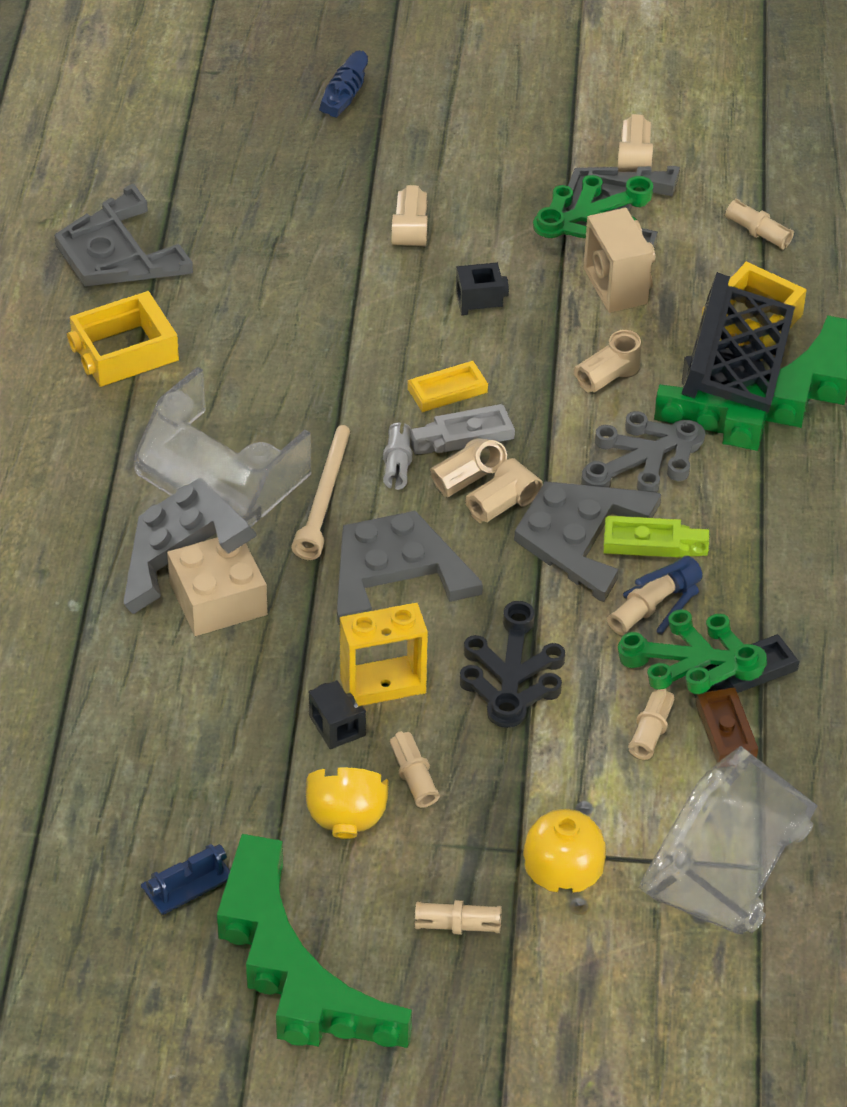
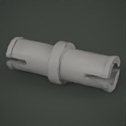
M400 422L394 423L389 427L388 445L383 452V460L386 464L383 482L388 488H391L392 480L395 478V489L397 490L406 486L407 469L412 462V450L410 448L411 427L404 423L403 434H401Z

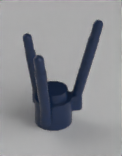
M683 556L668 566L635 580L636 586L623 593V597L627 599L629 593L634 589H641L647 583L666 575L672 578L675 584V591L672 593L678 592L683 595L657 628L658 634H663L669 626V615L676 610H682L686 603L699 593L696 584L702 580V570L698 562L690 556Z

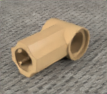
M632 114L630 118L623 120L621 130L622 142L619 141L618 172H637L638 167H652L653 144L650 143L651 122L647 121L644 115Z
M407 185L405 189L398 191L396 214H393L392 245L426 247L428 216H426L427 193L423 192L419 186Z
M631 330L616 331L610 336L608 346L575 366L574 376L577 378L580 387L587 393L596 392L617 377H631L639 371L641 364V339L639 335Z
M473 439L466 444L464 449L430 468L431 478L443 496L449 497L486 474L496 473L500 465L507 460L506 449L502 443L496 440ZM487 447L490 457L488 462L483 465L480 460V453L483 448Z
M511 458L500 465L492 480L466 496V506L476 521L479 523L483 521L488 522L516 503L520 506L531 504L543 483L542 480L515 458Z

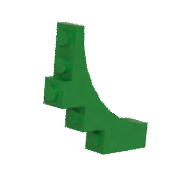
M827 315L820 334L808 350L792 363L780 369L769 412L699 390L696 397L691 398L681 394L683 387L659 384L654 420L672 424L680 420H692L700 424L704 430L723 433L722 444L755 451L759 449L766 421L802 428L809 398L845 405L847 396V319ZM757 384L746 387L750 393L765 397L764 392Z
M242 834L217 912L218 939L227 940L236 945H251L246 962L247 988L267 995L281 994L276 1013L277 1039L285 1040L296 1046L307 1044L319 1047L324 1032L333 1034L341 1039L356 1038L372 1041L384 1047L399 1046L408 1048L412 1032L411 1009L379 1001L349 987L324 969L302 945L288 921L280 896L279 888L283 870V841Z

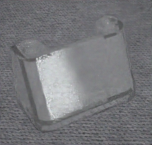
M739 746L706 772L696 784L643 876L639 888L659 902L738 935L746 931L753 933L766 916V913L762 911L764 901L759 898L764 885L784 848L794 840L798 843L801 842L809 834L813 827V822L810 819L818 805L742 746Z

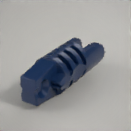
M355 51L348 57L344 65L338 68L325 88L319 111L337 118L350 105L364 83V71L368 64V56L364 51Z

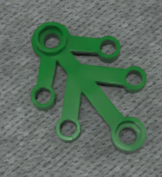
M588 175L582 180V191L575 209L564 213V208L569 207L573 202V190L569 186L559 185L553 189L550 207L542 208L535 216L533 229L538 235L545 238H556L566 234L586 239L587 226L576 224V222H587V216L608 212L627 204H631L634 207L646 206L652 199L653 182L644 176H634L627 180L626 191L593 202L594 197L602 193L603 181L599 176Z
M676 610L669 615L668 619L670 631L675 635H679L688 646L648 642L646 638L637 632L625 634L618 644L620 662L629 668H638L645 665L650 660V657L680 661L671 666L665 663H656L649 667L647 671L649 684L652 688L659 690L669 687L673 681L686 676L688 690L694 694H701L708 691L712 685L733 675L740 680H754L763 674L764 668L767 665L766 652L759 646L743 644L731 631L729 617L725 614L711 615L706 620L709 637L719 639L727 650L713 649L693 627L692 615L687 610ZM709 664L719 665L709 671L703 668Z

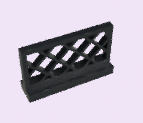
M716 272L707 296L681 394L695 398L699 390L769 412L795 306L728 286L730 276ZM730 300L745 304L748 310L737 312L730 303ZM765 313L784 316V319L772 323ZM755 317L762 327L752 330L745 320ZM735 324L742 334L732 337L725 329V326ZM769 334L776 345L766 348L759 337ZM749 341L756 351L745 354L738 344ZM729 348L736 358L725 361L718 351ZM763 359L770 369L760 373L752 362ZM743 366L750 376L739 379L732 369ZM723 373L730 383L723 385L711 381L710 376ZM757 384L764 392L765 397L750 393L746 387Z

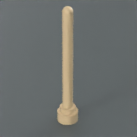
M346 425L338 426L335 431L307 524L295 534L292 551L301 559L315 560L321 555L324 537L320 530L350 435V429Z

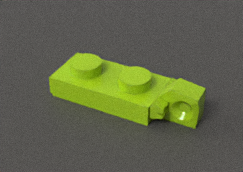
M607 516L605 518L603 551L605 554L677 558L679 556H708L709 529H692L689 526L682 525L680 519Z

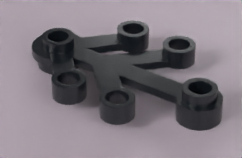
M524 601L510 602L504 608L503 625L509 632L505 662L488 647L487 640L482 636L472 635L464 642V656L473 662L480 661L502 682V689L498 691L483 677V670L476 665H467L461 669L460 686L469 692L476 691L488 703L487 716L490 721L504 728L515 727L521 724L526 717L527 707L542 698L546 700L558 698L562 688V680L558 675L545 673L540 676L537 684L519 694L517 693L518 685L545 668L550 670L560 669L565 663L564 647L557 643H550L543 647L542 652L521 664L524 636L533 628L535 613L533 607ZM472 647H479V648H481V649H479V650H473V649H471V648H472ZM549 655H556V656H558V657H557V658H551V657H549ZM467 677H475L477 679L469 680ZM545 685H553L555 687L547 688Z

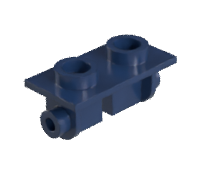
M209 844L205 847V850L189 857L187 861L180 862L160 873H152L151 879L142 883L141 888L160 914L164 915L227 882L230 870L223 862L227 859L226 852L220 844L216 846Z

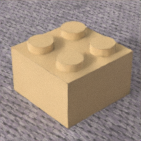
M627 208L587 216L583 268L607 311L611 313L648 304L649 289L653 287L651 265L655 262V251L653 245L647 242L642 235V229L638 220L632 218Z
M217 537L167 552L169 583L194 636L268 615L267 584L246 543L228 554L220 546Z

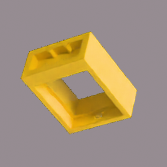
M747 261L729 279L728 286L795 306L790 329L803 315L807 289ZM730 300V303L732 305L736 302L734 300ZM773 314L769 320L775 323L783 320L784 316ZM745 320L752 330L762 327L760 323L754 320ZM735 324L725 326V329L732 337L736 336L734 333L737 335L742 334ZM769 334L759 337L766 348L776 345ZM747 341V342H744V343H741V344H738V345H739V346L747 345V344H750V342Z
M149 291L70 316L71 332L67 333L70 348L74 353L79 352L86 374H92L100 387L179 361L177 333ZM140 326L150 339L103 356L99 355L92 343Z
M418 602L340 617V679L345 693H351L358 706L426 693L428 631ZM407 640V656L356 665V649ZM388 683L389 686L383 687L382 684Z

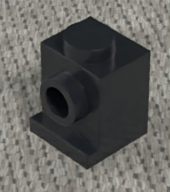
M498 262L456 266L455 292L461 316L468 315V310L503 307V297L509 296V284L507 276H501Z
M338 680L321 684L309 691V717L330 750L366 736V710L363 705L358 707L354 696L351 693L346 694Z

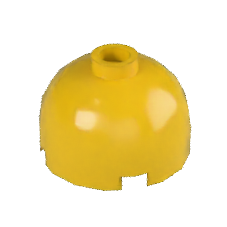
M343 767L337 769V776L325 777V769L310 773L306 778V804L311 817L321 827L332 830V835L336 838L352 839L357 837V832L365 831L374 826L386 809L388 780L385 779L381 782V774L377 772Z
M559 809L548 812L538 818L528 831L523 851L525 869L536 884L548 891L558 892L559 888H572V893L585 890L594 885L603 874L606 844L602 830L589 816L580 811Z

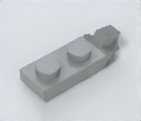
M499 404L435 416L434 422L427 424L425 427L411 429L410 444L415 455L428 454L433 451L442 453L443 451L464 449L468 442L476 438L496 440L498 442L514 439L515 429L504 405Z

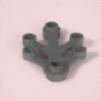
M630 412L627 414L625 422L627 433L634 436L648 434L662 438L653 441L619 435L617 429L611 425L599 426L595 434V444L599 448H616L632 452L606 464L601 461L590 462L582 471L581 485L610 488L612 477L646 462L644 471L638 475L637 489L640 491L658 492L660 484L659 470L663 454L673 449L676 450L675 457L668 461L667 475L672 480L683 481L689 476L690 453L697 451L704 443L705 430L700 424L692 420H680L673 425L648 421L647 416L642 412Z

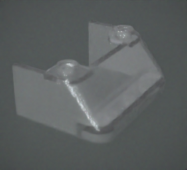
M197 367L158 399L134 454L135 471L138 476L170 496L175 494L182 486L189 485L201 477L252 527L311 475V433L304 430L282 450L268 443L256 442L246 446L239 453L233 451L190 425L205 412L203 369Z

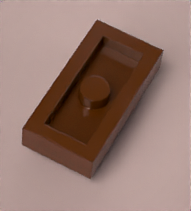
M735 687L697 694L696 706L718 765L756 759L759 748Z

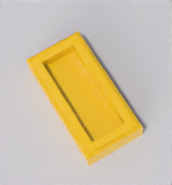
M470 361L408 380V391L420 410L426 412L488 393V383L474 361Z

